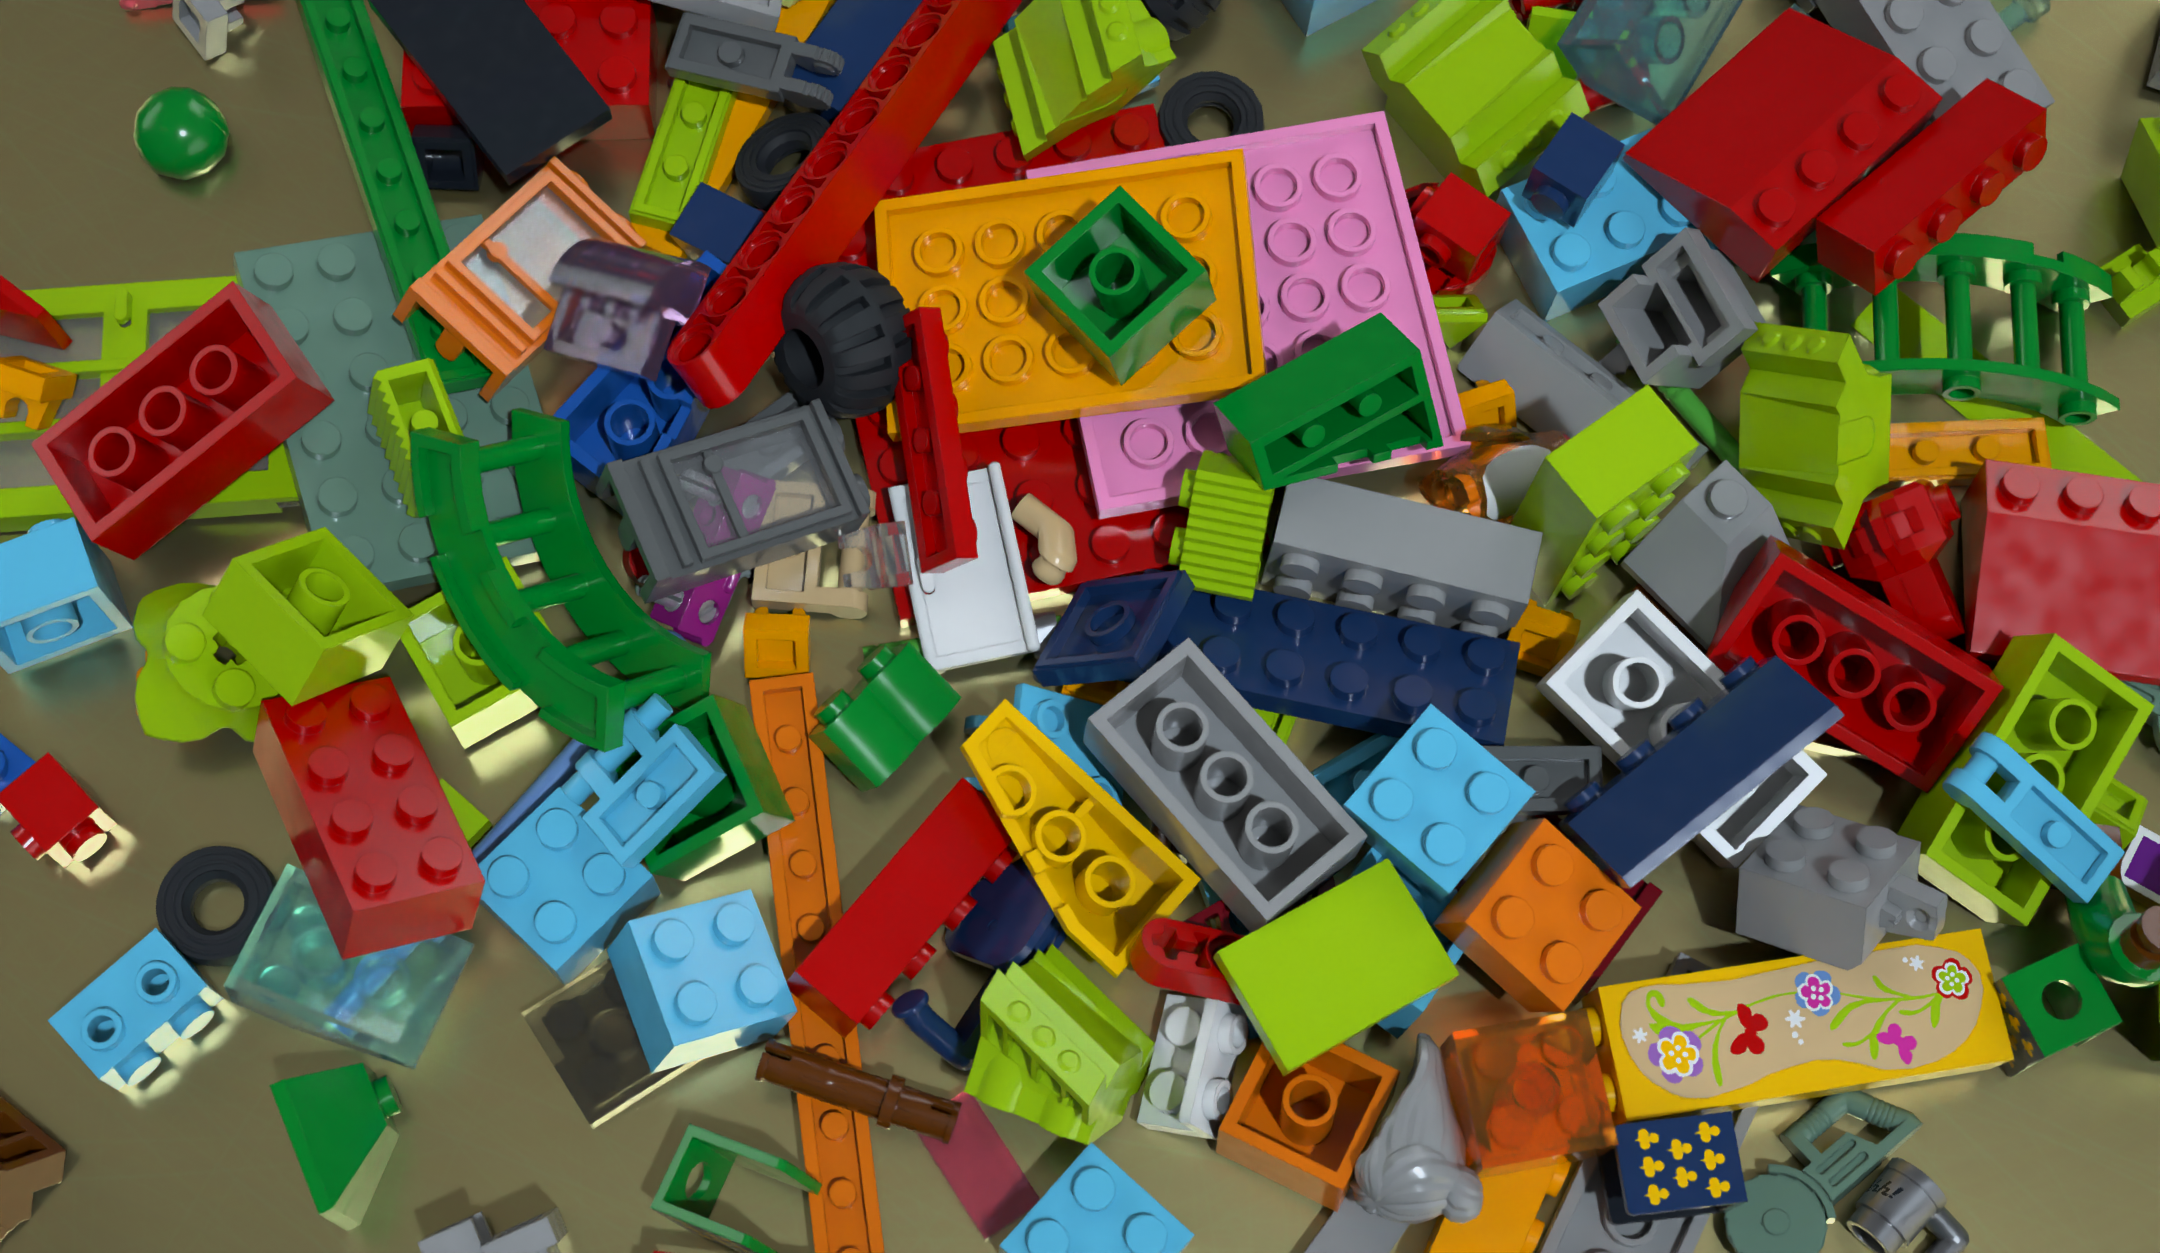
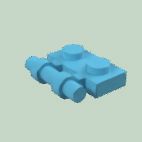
M656 693L639 709L633 707L624 714L623 746L607 752L589 749L575 763L577 772L561 787L564 794L577 805H582L593 792L597 794L600 799L588 810L582 819L621 866L634 868L726 776V773L687 727L674 724L662 737L659 736L660 733L657 728L673 713V709ZM637 750L642 757L618 779L616 769Z

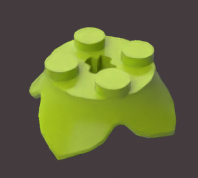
M178 583L144 596L136 608L132 625L135 639L147 650V661L137 679L135 691L137 713L145 736L159 740L185 743L202 740L219 729L229 728L234 730L245 741L254 743L261 701L282 697L202 616L217 588L215 585L202 583ZM219 646L222 648L223 646L233 651L236 655L235 660L237 664L232 659L226 665L216 660L214 654Z

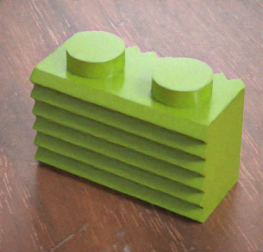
M429 358L378 370L373 377L367 411L368 414L373 416L372 425L377 427L376 436L382 438L380 447L386 449L385 458L390 460L389 469L395 472L393 480L399 483L398 492L404 494L402 503L408 505L407 515L413 518H418L419 516L415 502L411 470L410 431L431 427L464 436L435 362Z
M1212 450L1203 451L1197 470L1186 468L1184 472L1178 506L1190 508L1187 529L1175 528L1168 564L1180 566L1179 570L1187 572L1195 585L1193 590L1252 602L1258 582L1275 488L1264 491L1233 455L1228 456L1224 452L1215 453Z

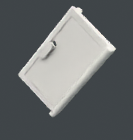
M995 461L991 462L987 468L969 471L967 477L971 513L977 527L976 546L978 558L945 573L921 574L909 486L904 484L888 488L923 657L939 674L945 673L946 670L1037 652L1041 648L1000 463Z

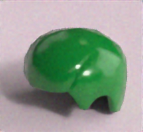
M169 87L150 95L136 112L133 131L135 146L143 161L156 174L181 180H189L210 173L225 156L230 136L227 120L217 104L205 94L189 87Z

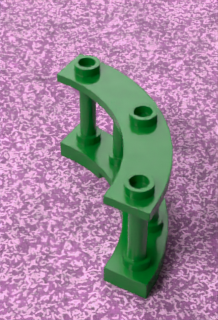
M1955 233L1948 241L1938 243L1920 258L1905 277L1895 279L1876 296L1872 295L1874 360L1862 362L1874 367L1880 373H1892L1891 395L1935 394L1942 395L1945 399L1952 401L1983 398L2025 407L2049 416L2064 425L2079 426L2092 423L2097 419V415L2120 410V400L2118 397L2088 382L2084 310L2090 306V303L2113 297L2112 276L2097 265L2064 251L2057 254V260L2035 255L2034 243L1998 236ZM1817 243L1797 246L1771 270L1772 277L1802 296V328L1828 331L1827 294L1832 292L1833 289L1857 286L1818 263ZM1927 281L1938 282L1944 286L1947 358L1900 359L1898 283ZM1970 285L1994 288L2010 294L2014 364L1973 359ZM2037 302L2053 312H2058L2062 373L2040 368Z
M524 408L512 409V439L480 447L479 440L431 427L410 431L411 470L419 518L429 516L432 534L439 553L437 556L430 557L432 567L444 596L463 632L482 660L509 691L520 688L541 708L538 716L545 722L576 741L602 752L623 746L624 711L644 704L654 693L661 696L669 705L682 711L709 696L712 652L691 645L655 622L621 587L600 554L585 521L577 495L571 462L569 420ZM515 466L516 480L524 513L489 521L483 497L481 473ZM532 538L550 581L518 590L506 569L498 546ZM564 604L579 628L588 637V640L565 647L547 630L534 613ZM609 660L630 680L625 682L605 674L593 667V665Z

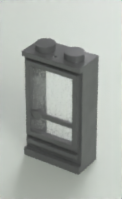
M820 398L811 401L807 406L627 461L619 459L606 463L595 488L600 500L616 495L624 514L618 527L621 545L625 551L638 548L649 572V576L640 591L645 604L854 536L870 513V496L866 483L859 474H853L844 454L845 441L840 425L833 417L828 418Z

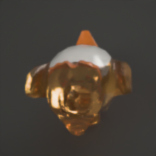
M1483 423L1463 430L1460 434L1461 441L1473 442L1470 448L1460 451L1439 466L1430 475L1419 481L1418 487L1421 494L1432 506L1510 525L1544 458L1571 438L1566 432L1556 430L1531 433L1503 424Z

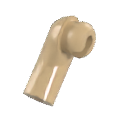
M1028 493L1015 507L1011 516L1015 522L1038 539L1040 556L1032 563V569L1036 577L1049 585H1058L1065 578L1066 572H1073L1077 563L1074 530L1065 519L1034 495Z

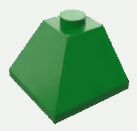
M358 1063L283 1079L269 1085L318 1214L346 1231L360 1226L400 1136L393 1116L401 1113L402 1107L388 1075L377 1078L376 1074L364 1063Z

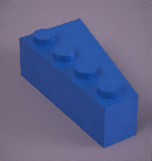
M708 250L698 258L553 415L554 417L570 421V452L574 479L597 497L599 496L595 488L606 463L619 459L627 461L692 441L697 436L710 411L709 408L701 404L667 359V350L671 342L727 267L725 263ZM616 495L601 499L624 516Z

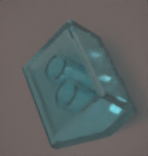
M1583 0L1557 45L1584 85L1657 125L1684 101L1743 0Z

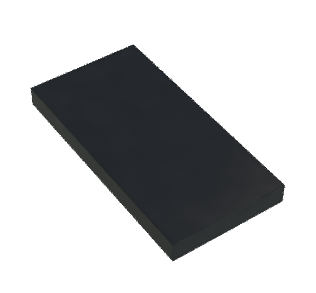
M368 0L374 13L508 185H511L612 120L609 106L524 0Z

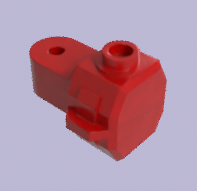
M1920 479L1866 501L1861 505L1845 549L1822 545L1823 551L1834 569L1845 566L1849 576L1852 578L1881 582L1891 607L1945 640L1965 633L1961 612L1937 559L1954 535L1951 521L1961 518L1959 507L1947 483L1935 487L1931 481Z

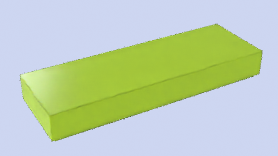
M675 77L628 212L632 223L668 232L672 230L700 182L708 184L738 92Z

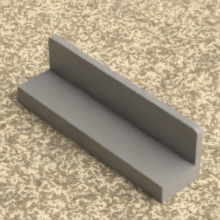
M1514 299L1494 313L1458 364V370L1475 384L1479 380H1487L1492 383L1505 379L1515 392L1516 416L1556 448L1567 442L1563 434L1568 435L1570 438L1574 437L1636 393L1517 299ZM1697 441L1699 443L1697 450L1686 465L1689 471L1695 468L1709 450L1699 441Z

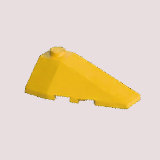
M1004 699L963 743L960 750L1064 932L1108 973L1116 978L1130 963V950L1145 925L1153 919L1168 918L1199 883L1201 878L1009 701Z

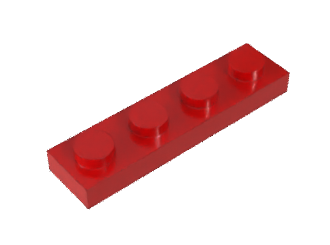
M917 307L903 315L906 330L902 332L907 333V337L912 338V357L898 368L899 381L895 388V398L921 574L945 573L978 558L976 546L977 527L971 513L967 486L968 466L962 453L957 420L958 401L953 393L948 361L949 341L943 328L941 308Z

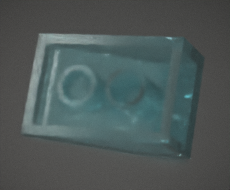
M287 864L223 986L232 1003L295 1030L415 1070L474 949V944L449 934L342 960L304 870Z

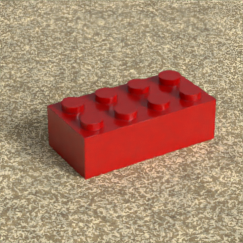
M524 0L611 110L612 120L581 140L654 139L657 116L658 30L652 1ZM403 50L401 109L411 135L416 124L462 125Z
M232 281L34 440L31 445L91 542L135 561L335 400L272 306Z
M390 676L342 685L294 706H291L283 697L262 700L253 753L342 960L472 929L485 879Z

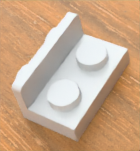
M1167 994L1136 1123L1150 1130L1217 1140L1218 1129L1233 1101L1231 1083L1237 1057L1244 1050L1248 1039L1247 1014L1241 1005L1210 998L1203 999Z

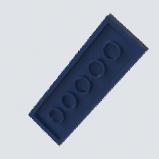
M1158 569L1144 570V574L1167 572ZM1255 589L1252 602L1193 590L1155 664L1189 637L1252 708L1401 739L1428 706L1432 704L1481 746H1504L1520 642ZM1125 679L1119 681L1132 683L1136 679Z

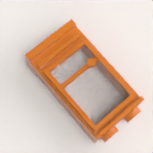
M554 156L541 171L422 278L419 277L410 285L393 315L403 323L422 306L445 328L435 343L438 352L445 359L454 361L467 348L493 372L479 392V395L489 402L629 268L647 242L635 231L628 219L621 214L615 213L590 189L580 174L569 170Z

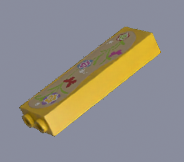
M1981 928L1939 934L1934 941L1913 938L1877 944L1861 965L1848 971L1803 955L1597 987L1581 999L1583 1008H1579L1577 1012V1026L1580 1039L1585 1048H1592L1597 1074L1592 1076L1593 1086L1591 1090L1593 1101L1600 1115L1606 1114L1609 1131L1619 1124L1729 1112L1756 1106L1760 1107L1989 1070L2014 1060L1999 997L1993 984L1995 982Z

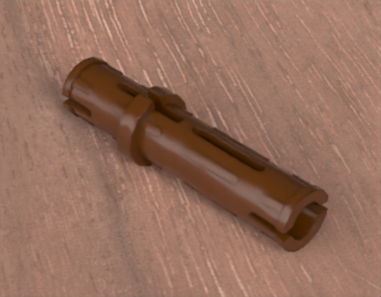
M768 1039L765 1046L766 1053H762L757 1068L756 1081L779 1086L877 1119L876 1126L889 1130L890 1126L894 1125L949 1145L962 1102H955L905 1085L906 1078L895 1074L889 1080L815 1054L804 1052L776 1042L774 1039Z

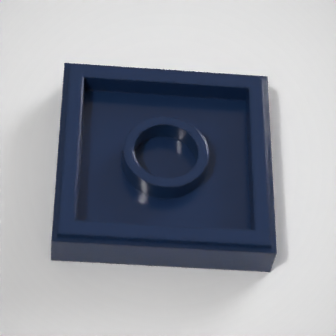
M1185 570L1091 580L1080 584L1032 672L1043 687L1139 678L1154 666L1195 585Z

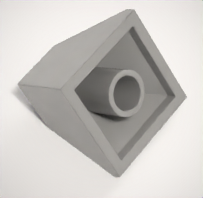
M1725 460L1678 502L1624 559L1621 566L1708 651L1734 587L1770 534L1790 546L1772 504Z

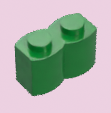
M910 642L903 643L892 649L886 644L878 647L857 668V671L863 678L853 690L847 694L843 688L839 689L814 713V716L820 723L808 737L861 792L879 787L908 758L919 742L951 712L962 698Z

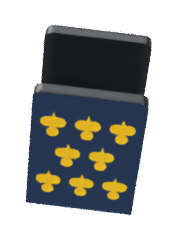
M1731 1111L1619 1124L1613 1128L1612 1135L1602 1136L1595 1142L1608 1221L1613 1226L1726 1213L1748 1202Z

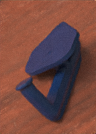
M1023 858L1008 865L993 884L986 878L977 883L969 895L978 902L953 932L948 928L946 930V946L956 956L993 969L956 1027L953 1028L929 1006L928 993L923 989H914L902 994L891 1007L893 1016L897 1019H902L919 1039L959 1070L966 1071L972 1068L981 1036L980 999L996 971L999 969L1005 975L1013 961L1021 967L1034 958L1038 949L1045 955L1051 944L1059 949L1067 937Z

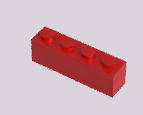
M1986 78L1816 218L1818 263L1874 296L1879 294L1895 279L1905 277L1920 258L1938 243L1948 241L1963 222L1981 207L1991 205L2006 186L2024 171H2031L2040 163L2048 145L2046 139L2047 109Z
M962 777L788 979L787 985L790 992L843 1038H846L858 1023H861L869 1031L896 1000L886 990L900 973L912 981L937 951L927 942L937 929L943 924L953 932L978 902L968 893L983 876L993 884L1017 856V853L1008 846L1012 839L989 799Z

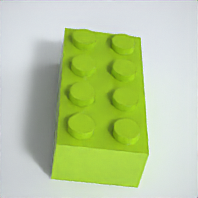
M1648 384L1544 458L1510 524L1543 533L1531 589L1545 606L1562 593L1568 600L1582 593L1598 578L1595 571L1609 559H1612L1616 565L1621 564L1642 542L1643 536L1660 522L1661 519L1657 514L1675 499L1672 491L1681 485L1691 474L1686 465L1697 450L1699 443Z
M2056 633L2013 636L1993 670V673L2004 688L1929 792H1921L1897 835L1921 842L1918 874L1985 922L2027 927L2052 883L1970 808L1958 803L1944 791L1942 784L1954 768L1963 769L1972 757L1969 748L1980 733L1988 732L2002 739L2090 819L2154 708L2152 703ZM1994 772L1985 785L1997 794L2006 781L1998 773Z

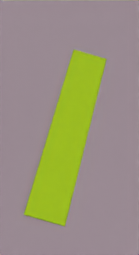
M1898 289L1900 359L1947 358L1946 326ZM1871 302L1850 326L1874 344L1873 307ZM1973 348V359L1990 361ZM1938 395L1968 420L2044 417L2052 469L2142 481L2073 426L2061 424L2042 413L2010 403L1983 398L1952 401L1945 399L1942 395Z

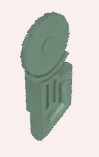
M1862 1091L1824 1096L1780 1134L1783 1144L1805 1168L1800 1171L1785 1165L1768 1164L1766 1168L1767 1174L1757 1175L1744 1182L1748 1202L1725 1213L1724 1222L1727 1239L1735 1252L1819 1253L1824 1246L1828 1229L1827 1224L1834 1223L1836 1220L1833 1206L1922 1127L1923 1123L1912 1112L1896 1107L1893 1104L1891 1105L1876 1097L1874 1098L1872 1095ZM1845 1114L1863 1121L1865 1120L1867 1123L1877 1125V1127H1882L1884 1130L1891 1132L1878 1144L1846 1132L1822 1154L1811 1144Z

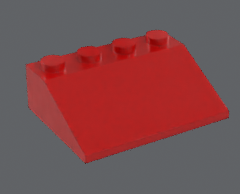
M1788 8L1624 154L1622 160L1697 229H1700L1712 243L1749 277L1758 283L1816 229V218L1922 131L1943 97L1898 57L1792 8Z
M1985 459L1961 499L1966 653L1978 660L1999 662L2013 636L2056 633L2117 679L2160 686V484Z

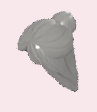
M1418 1033L1416 1055L1413 1060V1067L1407 1078L1405 1090L1398 1099L1391 1114L1385 1118L1378 1136L1372 1140L1368 1149L1360 1154L1354 1170L1356 1178L1349 1184L1353 1190L1357 1205H1360L1369 1214H1376L1379 1217L1397 1223L1411 1224L1432 1220L1443 1214L1450 1222L1466 1223L1475 1219L1480 1214L1483 1205L1482 1182L1475 1171L1465 1166L1466 1143L1453 1109L1441 1052L1429 1034Z

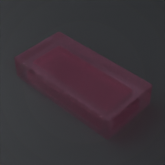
M962 1092L951 1099L955 1102H962V1106L949 1145L916 1132L915 1134L980 1236L986 1242L1027 1215L1040 1198L975 1097Z

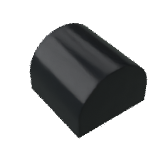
M416 124L411 138L428 188L479 191L483 177L484 153L462 125Z

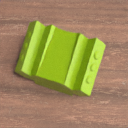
M1033 0L1014 19L1016 27L993 41L999 63L997 67L1000 83L1005 86V103L1013 116L1011 126L1014 135L1019 138L1026 161L1034 158L1076 130L1116 114L1177 58L1170 48V40L1165 27L1156 18L1150 16L1141 0Z
M1419 0L1361 50L1373 80L1388 96L1385 109L1445 179L1452 172L1487 197L1492 195L1547 148L1571 112L1581 118L1590 112L1580 81L1562 76L1554 51L1546 49L1541 42L1539 43L1516 17V13L1510 8L1508 0Z
M1754 322L1758 331L1744 341L1741 348L1750 370L1740 390L1739 469L1743 477L1772 504L1787 538L1844 550L1863 500L1877 487L1889 483L1892 373H1880L1874 367L1863 364L1855 344L1848 333Z
M1051 944L1045 955L1038 949L1034 958L1029 963L1019 967L1013 961L1005 975L998 969L980 999L981 1036L963 1092L976 1097L993 1108L1030 1120L1055 1135L1076 1140L1088 1146L1122 1121L1130 1097L1138 1092L1148 1074L1155 1043L1065 955Z

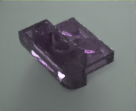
M600 238L583 239L566 250L554 266L548 281L563 288V292L543 349L560 357L656 382L675 324L684 326L698 307L711 268L698 261Z

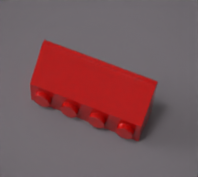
M1771 534L1734 587L1706 653V657L1725 672L1749 655H1751L1756 663L1764 658L1778 656L1831 700L1845 715L1826 730V733L1926 793L1932 788L2004 688L1990 667Z

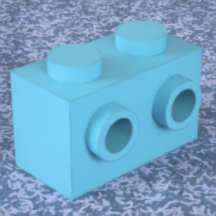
M155 928L47 1021L99 1080L119 1090L125 1084L132 1086L148 1077L161 1062L159 1054L179 1037L187 1039L203 1029L214 1016L212 1008L224 998L191 961L184 957L168 938Z

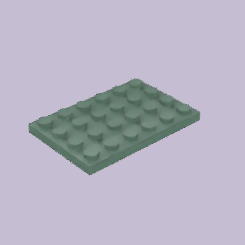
M482 214L440 221L450 251L484 222ZM373 231L235 252L233 267L238 285L272 306L335 400L283 441L307 532L326 527L390 591L439 582L430 557L437 556L439 553L432 534L429 516L413 518L407 515L408 505L402 503L404 494L398 492L399 483L393 480L395 472L389 469L390 460L385 458L386 449L380 447L382 438L376 436L377 427L372 425L373 416L367 413L372 381L376 372L416 361L404 322L401 323L393 315L398 304ZM483 249L466 267L510 307L497 263L489 260L486 254L487 251ZM528 365L489 402L479 395L482 388L447 394L464 437L479 440V447L512 439V409L524 408L543 413ZM515 466L481 473L482 491L489 521L524 513L516 480ZM532 538L498 546L501 557L507 556L512 567L541 561Z

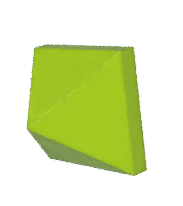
M1475 294L1432 295L1444 343L1450 349L1488 322V312Z

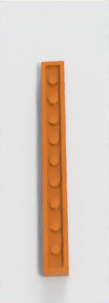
M813 672L749 680L754 727L795 819L794 822L767 836L782 971L786 982L843 916L824 753L808 737L820 723L814 716L818 705ZM791 993L798 1011L788 1021L791 1047L863 1071L857 1026L846 1038H843ZM797 1093L806 1174L822 1184L818 1195L808 1192L815 1253H885L868 1116Z

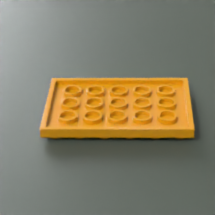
M1243 148L880 200L874 208L878 272L890 281V286L896 287L904 298L903 304L906 309L909 308L912 311L917 307L941 308L943 328L949 341L948 361L953 393L958 401L957 420L959 433L1217 400L1267 374L1246 159ZM1118 186H1121L1207 270L1216 297L1214 303L1122 386L1038 302L1024 273L1030 265ZM895 398L886 406L887 430L892 441L898 442L902 441Z

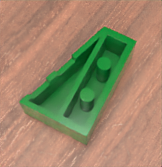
M1381 312L1213 403L1228 451L1264 491L1337 473L1338 464L1364 457H1367L1372 463L1391 459L1393 450L1421 444L1426 450L1444 446L1421 351Z

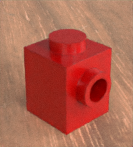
M1450 172L1437 190L1428 185L1410 209L1423 261L1432 267L1446 269L1466 284L1500 242L1511 216V212L1452 172Z
M49 752L0 792V803L19 823L10 833L37 861L45 854H48L66 868L73 861L85 860L102 847L107 839L106 833L117 824L78 780Z

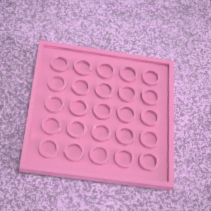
M1384 111L1026 170L1025 179L1243 148L1246 159L1267 374L1381 312L1421 351L1444 446L1426 450L1421 444L1393 450L1391 459L1372 463L1367 457L1338 464L1337 473L1317 478L1329 479L1468 453L1471 443ZM1220 399L1077 418L1098 519L1178 506L1185 469L1197 470L1203 451L1212 450L1215 453L1224 452L1228 456L1232 455L1228 451L1213 404Z

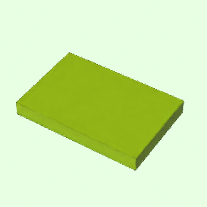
M1389 858L1217 951L1213 956L1283 1076L1446 985L1460 975Z

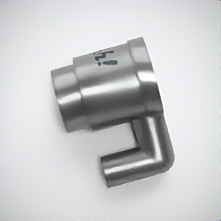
M1898 1157L1892 1158L1884 1167L1881 1175L1856 1202L1855 1207L1857 1210L1846 1222L1853 1235L1874 1253H1895L1899 1247H1907L1925 1226L1936 1236V1239L1924 1253H1962L1969 1243V1234L1966 1229L1944 1207L1947 1199L1942 1190L1924 1172L1908 1161Z

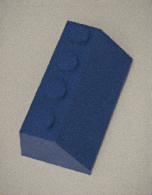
M1749 655L1719 678L1720 683L1725 689L1708 703L1704 704L1697 697L1672 715L1667 722L1673 728V731L1653 746L1646 738L1621 756L1615 763L1622 772L1604 785L1603 788H1601L1596 780H1593L1564 803L1570 814L1557 823V825L1570 841L1619 887L1632 888L1845 715L1831 700L1778 656L1764 658L1756 663L1751 655Z

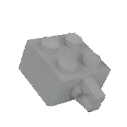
M1798 805L1765 838L1739 868L1735 933L1848 971L1861 965L1887 932L1934 941L1944 928L1947 894L1917 881L1921 849L1920 841L1897 835L1885 827L1867 826L1835 816L1822 808Z

